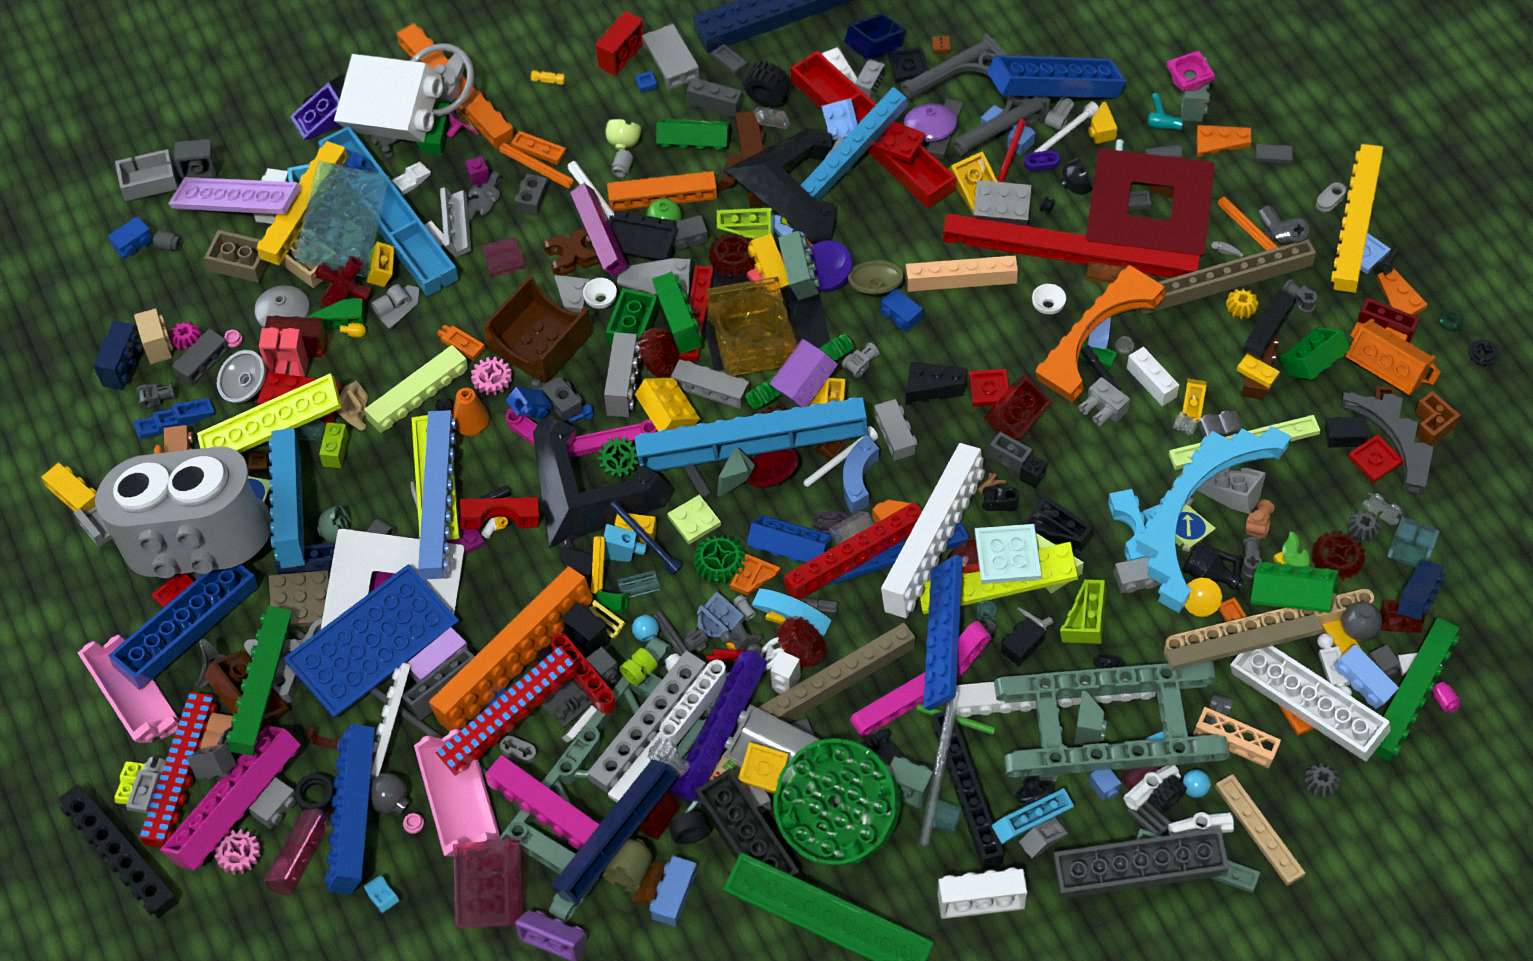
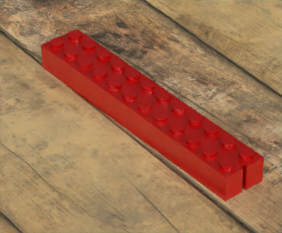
M818 50L806 57L805 62L801 60L790 68L791 82L822 111V106L851 98L858 125L877 105ZM888 128L866 150L928 209L955 191L956 176L922 145L910 163L878 151V145Z

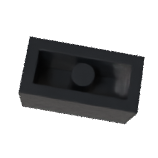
M1366 417L1328 418L1325 426L1328 448L1359 447L1368 441L1369 433Z
M1027 617L1023 622L1020 621L1016 624L1014 631L1010 635L1007 634L1002 639L1001 653L1020 666L1045 641L1046 631Z

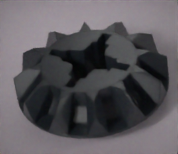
M1481 339L1474 341L1470 345L1468 354L1471 356V360L1476 361L1477 365L1483 364L1485 367L1487 364L1493 365L1498 360L1499 349L1493 342ZM1482 349H1483L1484 353L1486 354V357H1484V356L1481 354V350H1482Z
M1098 655L1093 658L1094 665L1100 668L1125 667V660L1118 656Z

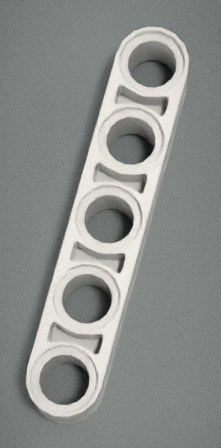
M713 660L706 666L660 726V733L665 745L674 746L681 740L725 683L727 674L722 661ZM668 732H674V733L671 734V735H667V734H666V733H668Z

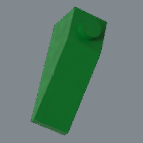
M362 298L344 299L307 316L306 321L309 330L338 329L340 325L348 326L352 322L364 325L365 308Z

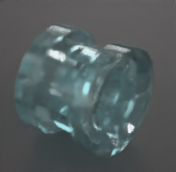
M989 600L981 601L977 606V620L981 622L983 618H987L994 622L997 611L996 605Z

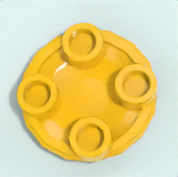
M1201 577L1187 584L1192 590L1184 606L1190 613L1195 616L1204 617L1218 610L1222 601V593L1216 582L1210 578Z

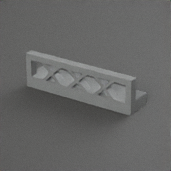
M445 187L441 188L444 246L457 257L471 251L467 194L463 190L451 194Z

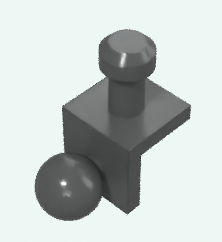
M741 622L736 624L731 633L729 631L722 632L721 640L723 643L732 641L736 650L754 651L758 655L761 654V647L757 644L762 638L761 635L747 634Z

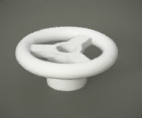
M774 638L762 647L760 656L764 657L767 652L765 660L768 661L763 671L771 669L781 651H786L787 643L784 638ZM777 643L781 644L780 648H773V645Z

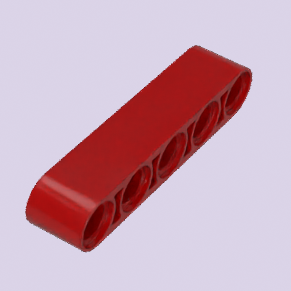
M554 634L550 639L552 652L558 648V645L563 644L561 646L562 649L571 658H575L573 661L579 668L573 677L574 681L601 713H612L616 708L612 690L565 634Z

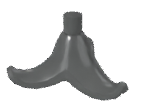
M206 639L200 640L203 665L200 677L195 683V686L199 688L209 684L204 675L210 663L226 656L220 654Z

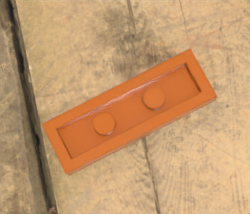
M521 131L517 133L511 142L512 147L556 165H559L566 154V148Z

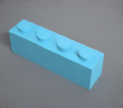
M1063 788L1003 817L994 823L992 827L1001 844L1030 831L1039 824L1064 814L1073 808L1074 805Z

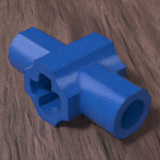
M354 152L343 163L342 169L350 176H355L360 170H367L370 163L368 159Z

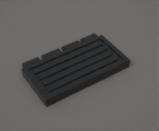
M615 210L614 215H610L608 222L623 255L655 261L669 259L678 232L675 220L663 219L661 223V218L646 216L645 218V215L629 214L628 212Z

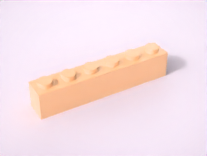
M1016 256L906 264L907 292L1017 283L1018 267Z

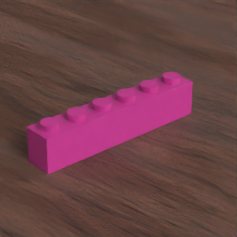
M503 755L486 772L487 784L492 789H499L503 792L506 799L511 802H517L524 812L535 815L538 822L543 825H549L556 835L567 838L569 843L576 849L581 848L599 826L598 823Z

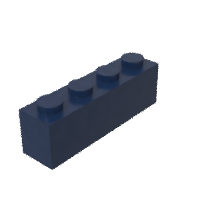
M336 543L304 546L305 565L281 568L280 562L275 560L278 575L316 571L331 572Z
M1420 560L1401 596L1398 614L1421 620L1424 613L1428 614L1435 596L1438 595L1440 585H1443L1445 574H1442L1444 566Z

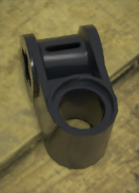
M995 486L983 488L984 502L982 503V508L984 510L1014 511L1018 508L1019 492L1016 488Z

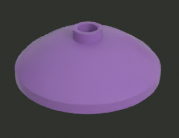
M926 103L910 110L905 116L904 125L924 132V141H937L948 137L954 132L957 126V117L954 111L945 105Z

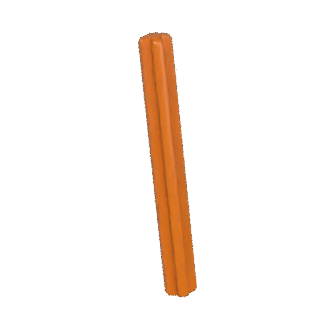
M505 142L500 145L501 153L567 188L573 186L574 180L569 176Z
M1226 197L1218 200V205L1266 251L1278 248L1269 237Z

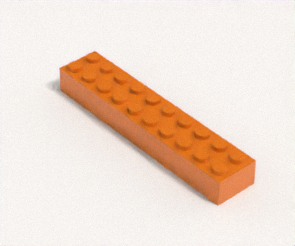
M568 566L429 701L439 724L449 731L465 728L466 724L494 699L495 694L499 690L507 687L509 682L516 675L520 674L529 662L536 658L537 652L550 644V639L554 634L563 631L561 617L577 602L587 607L594 599L583 575Z

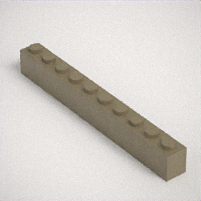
M1306 239L1163 280L1158 283L1165 286L1166 297L1155 309L1142 308L1140 310L1143 315L1311 267L1313 266L1316 252L1310 240Z
M902 623L764 703L758 709L788 723L915 649V636L906 624ZM738 721L736 723V732L740 725V722Z

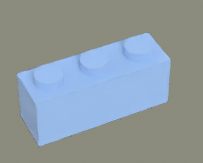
M1356 644L1346 650L1333 664L1337 672L1351 683L1353 689L1359 691L1367 703L1375 709L1385 704L1399 688Z

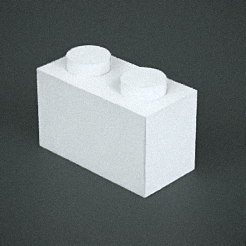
M781 651L771 669L772 688L780 694L794 687L801 677L800 659Z

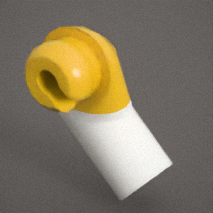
M504 516L491 518L481 535L489 539L494 531L504 529L508 525V519Z

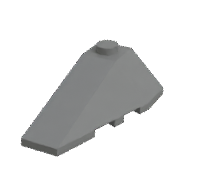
M672 258L631 265L618 273L617 285L657 295L652 279L672 271L675 278L679 277L682 285L681 288L684 290L689 302L690 259Z
M1228 468L1207 480L1197 491L1233 510L1250 514L1259 502L1266 474L1265 472L1249 468H1241V471H1232Z

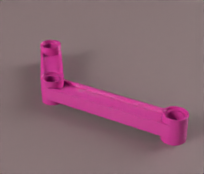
M509 409L505 415L508 429L511 432L517 433L535 447L533 431L537 424L527 417L517 416L512 409ZM647 419L640 424L577 436L567 449L569 458L604 450L602 444L608 445V439L610 438L612 441H615L616 436H618L619 441L626 437V443L632 441V445H635L634 436L641 433H655L658 430L651 419Z

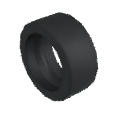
M318 773L309 774L297 783L295 798L300 809L305 813L319 815L332 807L335 790L330 779L325 775ZM313 785L324 786L327 790V795L322 801L310 804L304 800L303 794L309 787Z
M703 812L682 814L673 819L669 825L672 839L677 844L698 842L707 837L711 831L707 815Z

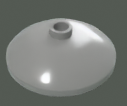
M281 285L265 291L258 298L254 312L258 323L263 328H277L279 331L288 328L295 329L309 315L310 303L306 294L299 288Z
M242 350L231 355L221 366L217 377V389L221 397L235 404L246 402L254 397L261 389L266 376V365L262 357L251 350Z

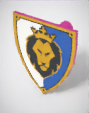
M459 109L449 113V120L452 124V127L447 132L449 137L452 138L461 126L466 127L477 135L479 134L474 125Z

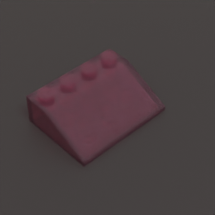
M520 840L453 844L456 929L516 926V921L522 916Z

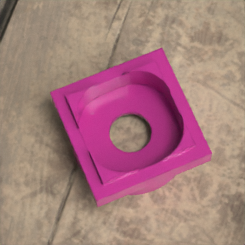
M1200 51L1167 61L1166 66L1172 74V81L1182 91H1197L1202 89L1206 83L1215 80V74ZM1186 71H1193L1196 73V77L1188 79L1184 76V73Z

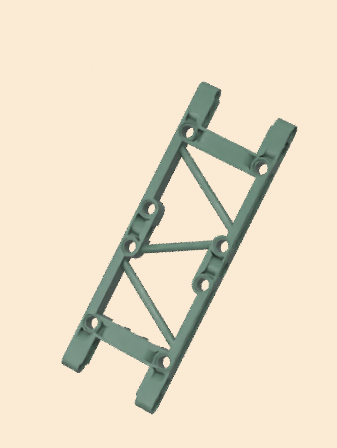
M653 637L644 649L654 657L658 667L650 675H646V678L638 686L632 685L624 676L612 690L616 703L615 710L610 714H603L599 710L594 713L542 781L544 786L553 792L556 791L558 796L571 804L561 783L571 784L577 778H588L587 772L589 770H583L582 768L600 749V732L617 709L627 699L635 714L640 707L631 691L648 698L663 680L657 677L656 673L665 663L666 657L670 652L671 645L657 637ZM672 690L670 694H676L678 690ZM717 697L701 716L708 717ZM698 718L670 758L667 759L666 757L663 761L669 765L675 774L681 769L706 719L701 720ZM589 738H594L591 742L586 741ZM565 769H571L568 773L562 772ZM521 809L484 857L480 869L494 878H498L501 874H505L521 851L560 875L576 854L529 826L536 816L532 813H526ZM517 832H523L520 836H514ZM603 872L577 905L561 899L556 894L549 912L567 922L600 879Z

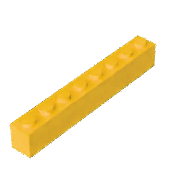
M328 141L325 142L323 147H320L318 155L311 161L306 173L302 175L299 182L301 188L287 212L276 215L275 221L271 227H268L266 235L258 242L257 250L260 259L276 265L281 264L339 174L343 163L348 159L345 147Z

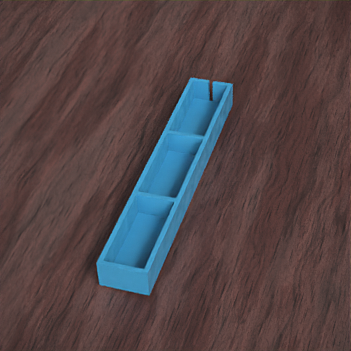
M347 126L318 141L319 148L323 147L325 142L328 141L345 147L348 158L354 152H357L369 160L370 165L367 170H360L355 176H350L341 169L337 177L386 243L394 246L395 255L424 294L428 297L441 290L442 285L445 288L458 281L455 265L353 130Z
M852 397L844 401L834 400L826 404H812L808 407H794L785 411L776 410L772 413H757L753 416H740L726 421L718 420L714 423H699L696 426H681L672 430L663 429L655 433H641L634 437L640 467L643 465L654 472L729 459L735 447L748 456L868 435L863 397Z

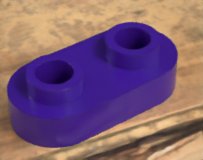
M1053 150L1029 153L1025 156L1024 166L1030 171L1053 169L1059 165L1060 155Z

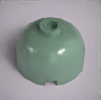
M336 505L324 510L320 515L317 531L327 542L336 543L339 529L353 530V527L349 529L348 522L351 520L346 510L342 506Z

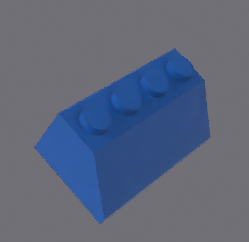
M761 514L751 523L746 545L752 546V549L757 551H770V554L774 556H787L791 561L809 562L830 550L834 535Z

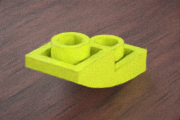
M126 761L120 775L121 783L114 797L115 803L127 805L138 770L143 771L145 764Z

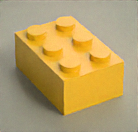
M674 378L644 379L635 393L636 398L658 431L677 429L681 426H695L700 420L695 409L691 406Z

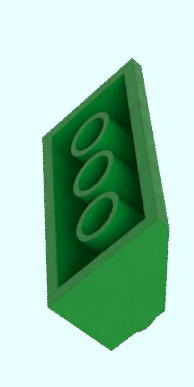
M660 119L657 121L656 143L660 144L661 147H671V144H677L679 148H689V145H696L697 149H706V146H713L715 150H724V147H727L729 142L730 122Z
M1259 562L1254 574L1251 604L1330 613L1339 592L1338 570Z

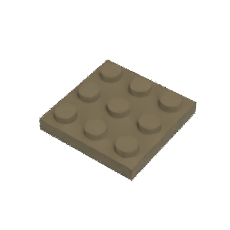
M328 571L269 575L270 606L292 610L289 628L311 626L315 621L323 618L329 584Z

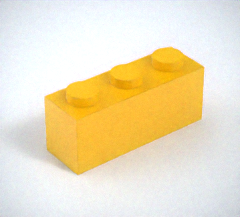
M770 233L751 240L748 252L751 258L754 257L756 272L761 274L763 289L771 295L789 288L785 266L772 234Z
M57 463L41 477L46 488L74 512L81 509L85 513L95 507L97 492L92 487L90 489L86 487L83 479L80 477L76 478L68 466L63 467L60 463Z

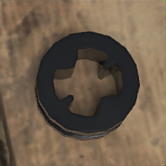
M1046 196L1041 203L1040 211H1046V214H1050L1054 207L1055 199L1050 200Z

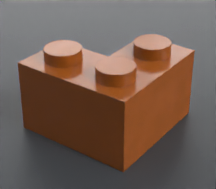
M1431 391L1419 401L1415 412L1423 420L1418 427L1416 437L1422 442L1433 446L1456 428L1461 415L1436 393Z

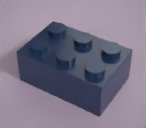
M119 321L112 322L93 365L102 387L124 390L125 385L128 384L130 373L136 366L138 354L143 349V344L140 341L139 333L134 324Z

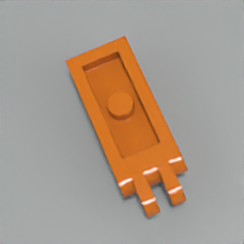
M443 325L441 327L442 330L437 332V335L441 337L440 340L449 347L453 345L461 354L473 361L485 349V344L455 326L448 327Z

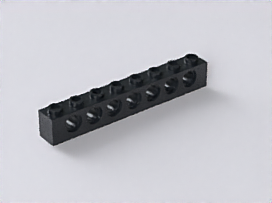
M951 709L933 714L932 728L982 869L1001 865L1004 854L997 834L992 827L991 817L953 711Z
M79 784L58 798L62 805L59 807L66 817L70 815L73 818L71 823L78 831L82 829L85 832L83 835L85 840L90 845L92 843L96 845L95 851L102 859L104 857L107 858L109 861L107 865L114 873L116 871L119 872L121 875L118 877L125 887L130 885L133 889L131 891L132 895L137 901L142 899L145 903L143 907L150 916L154 914L159 919L178 904L175 895ZM84 808L83 811L77 813L79 809ZM108 836L105 840H101L102 837ZM115 850H120L117 854H112ZM127 864H132L129 868H124ZM139 878H144L143 881L137 883ZM156 892L154 896L148 897L150 893Z

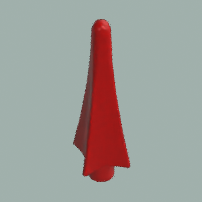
M713 649V654L705 655L706 663L720 660L725 664L737 660L740 653L746 652V650Z

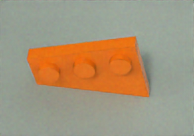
M1394 268L1387 275L1384 272L1378 274L1377 281L1384 296L1387 297L1389 306L1414 316L1427 309L1428 304Z

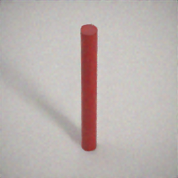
M1019 119L997 178L998 182H1004L1026 123L1023 119Z

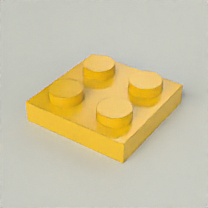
M749 742L738 781L742 784L775 794L778 784L777 780L786 765L789 754Z

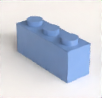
M672 856L671 862L666 863L664 868V874L666 875L663 881H659L657 898L652 900L649 911L652 913V920L674 927L677 926L697 873V864L695 862Z

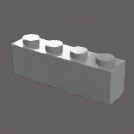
M679 359L671 375V378L675 379L682 391L738 409L742 408L746 400L745 395L749 392V381L741 377L730 376L725 372L712 370L706 366L696 365L690 361Z

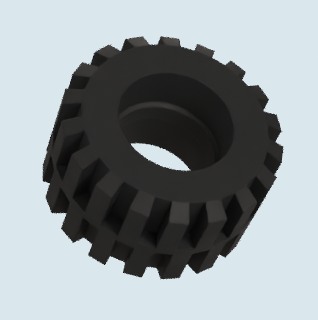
M759 61L754 63L743 82V89L746 91L747 96L757 102V104L773 108L783 102L791 87V81L786 72L779 66L766 61Z

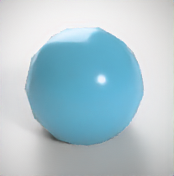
M642 615L634 620L632 634L637 640L646 642L658 635L659 624L654 617Z
M1198 769L1190 770L1184 776L1183 784L1187 787L1185 793L1188 796L1200 798L1209 792L1211 781L1208 774Z

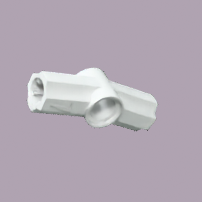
M1169 765L1156 772L1147 773L1144 779L1124 796L1126 805L1131 810L1135 809L1137 811L1148 801L1150 795L1154 793V789H1157L1158 785L1162 784L1165 779L1167 780L1168 777L1174 775L1180 780L1181 776L1178 768L1175 765Z
M1200 812L1194 815L1193 818L1168 825L1169 835L1221 828L1222 833L1233 832L1234 830L1231 813L1208 815ZM1197 823H1202L1205 827H1199Z

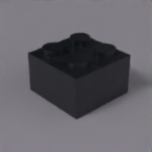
M577 602L561 617L563 631L583 648L586 655L590 656L600 647L604 649L609 644L606 622L601 617L597 618L587 606H582Z

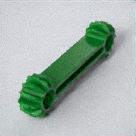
M841 334L818 349L835 361L853 350L854 346L847 334ZM775 376L746 393L745 397L752 409H758L781 395L769 384Z

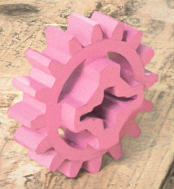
M487 357L486 362L480 360V365L475 364V370H471L472 383L475 389L479 388L480 393L486 391L487 395L490 392L496 395L498 390L504 392L503 387L508 388V382H512L511 369H509L508 363L504 364L503 359L498 362L496 357L493 360Z
M242 829L239 830L238 834L231 830V835L224 836V841L220 840L218 842L220 847L215 849L217 854L214 856L216 861H218L219 867H223L226 873L231 869L233 875L236 874L237 870H240L242 874H244L245 868L251 870V864L258 863L255 857L261 856L258 851L261 848L259 843H257L256 837H252L249 831L244 835Z

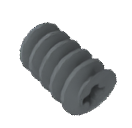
M1301 218L1281 222L1275 228V237L1282 244L1303 241L1309 234V225Z

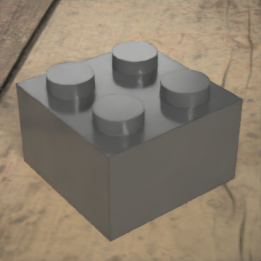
M210 139L175 142L174 160L181 181L185 177L217 178V159Z

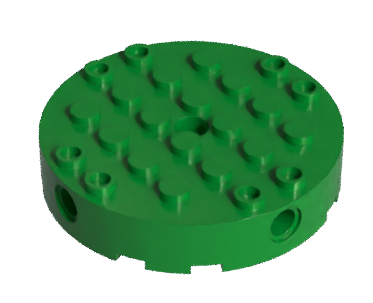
M825 739L809 744L794 754L793 758L782 769L777 780L778 784L774 795V814L779 830L789 845L799 854L812 861L834 866L852 865L864 861L877 853L888 842L898 823L901 798L896 777L890 766L879 754L859 743L843 739ZM838 796L840 804L835 808L833 801Z

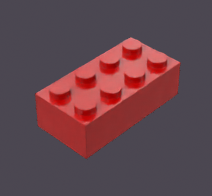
M267 372L257 404L259 406L317 379ZM335 381L338 394L340 395L342 392L340 382ZM333 411L311 422L335 423L338 412Z

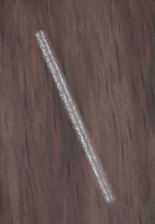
M956 689V697L947 702L919 845L929 846L960 695L958 689Z

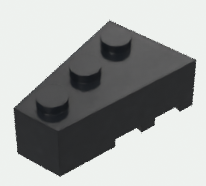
M1046 496L1022 524H1034L1035 533L1056 544L1071 542L1072 548L1080 551L1083 550L1093 537L1092 526Z

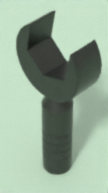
M1394 247L1384 261H1380L1373 266L1375 275L1382 270L1385 275L1393 271L1391 263L1399 253L1398 248Z

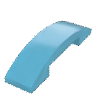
M759 589L751 605L768 614L772 611L806 626L805 630L824 638L831 623V619L812 606L772 590Z

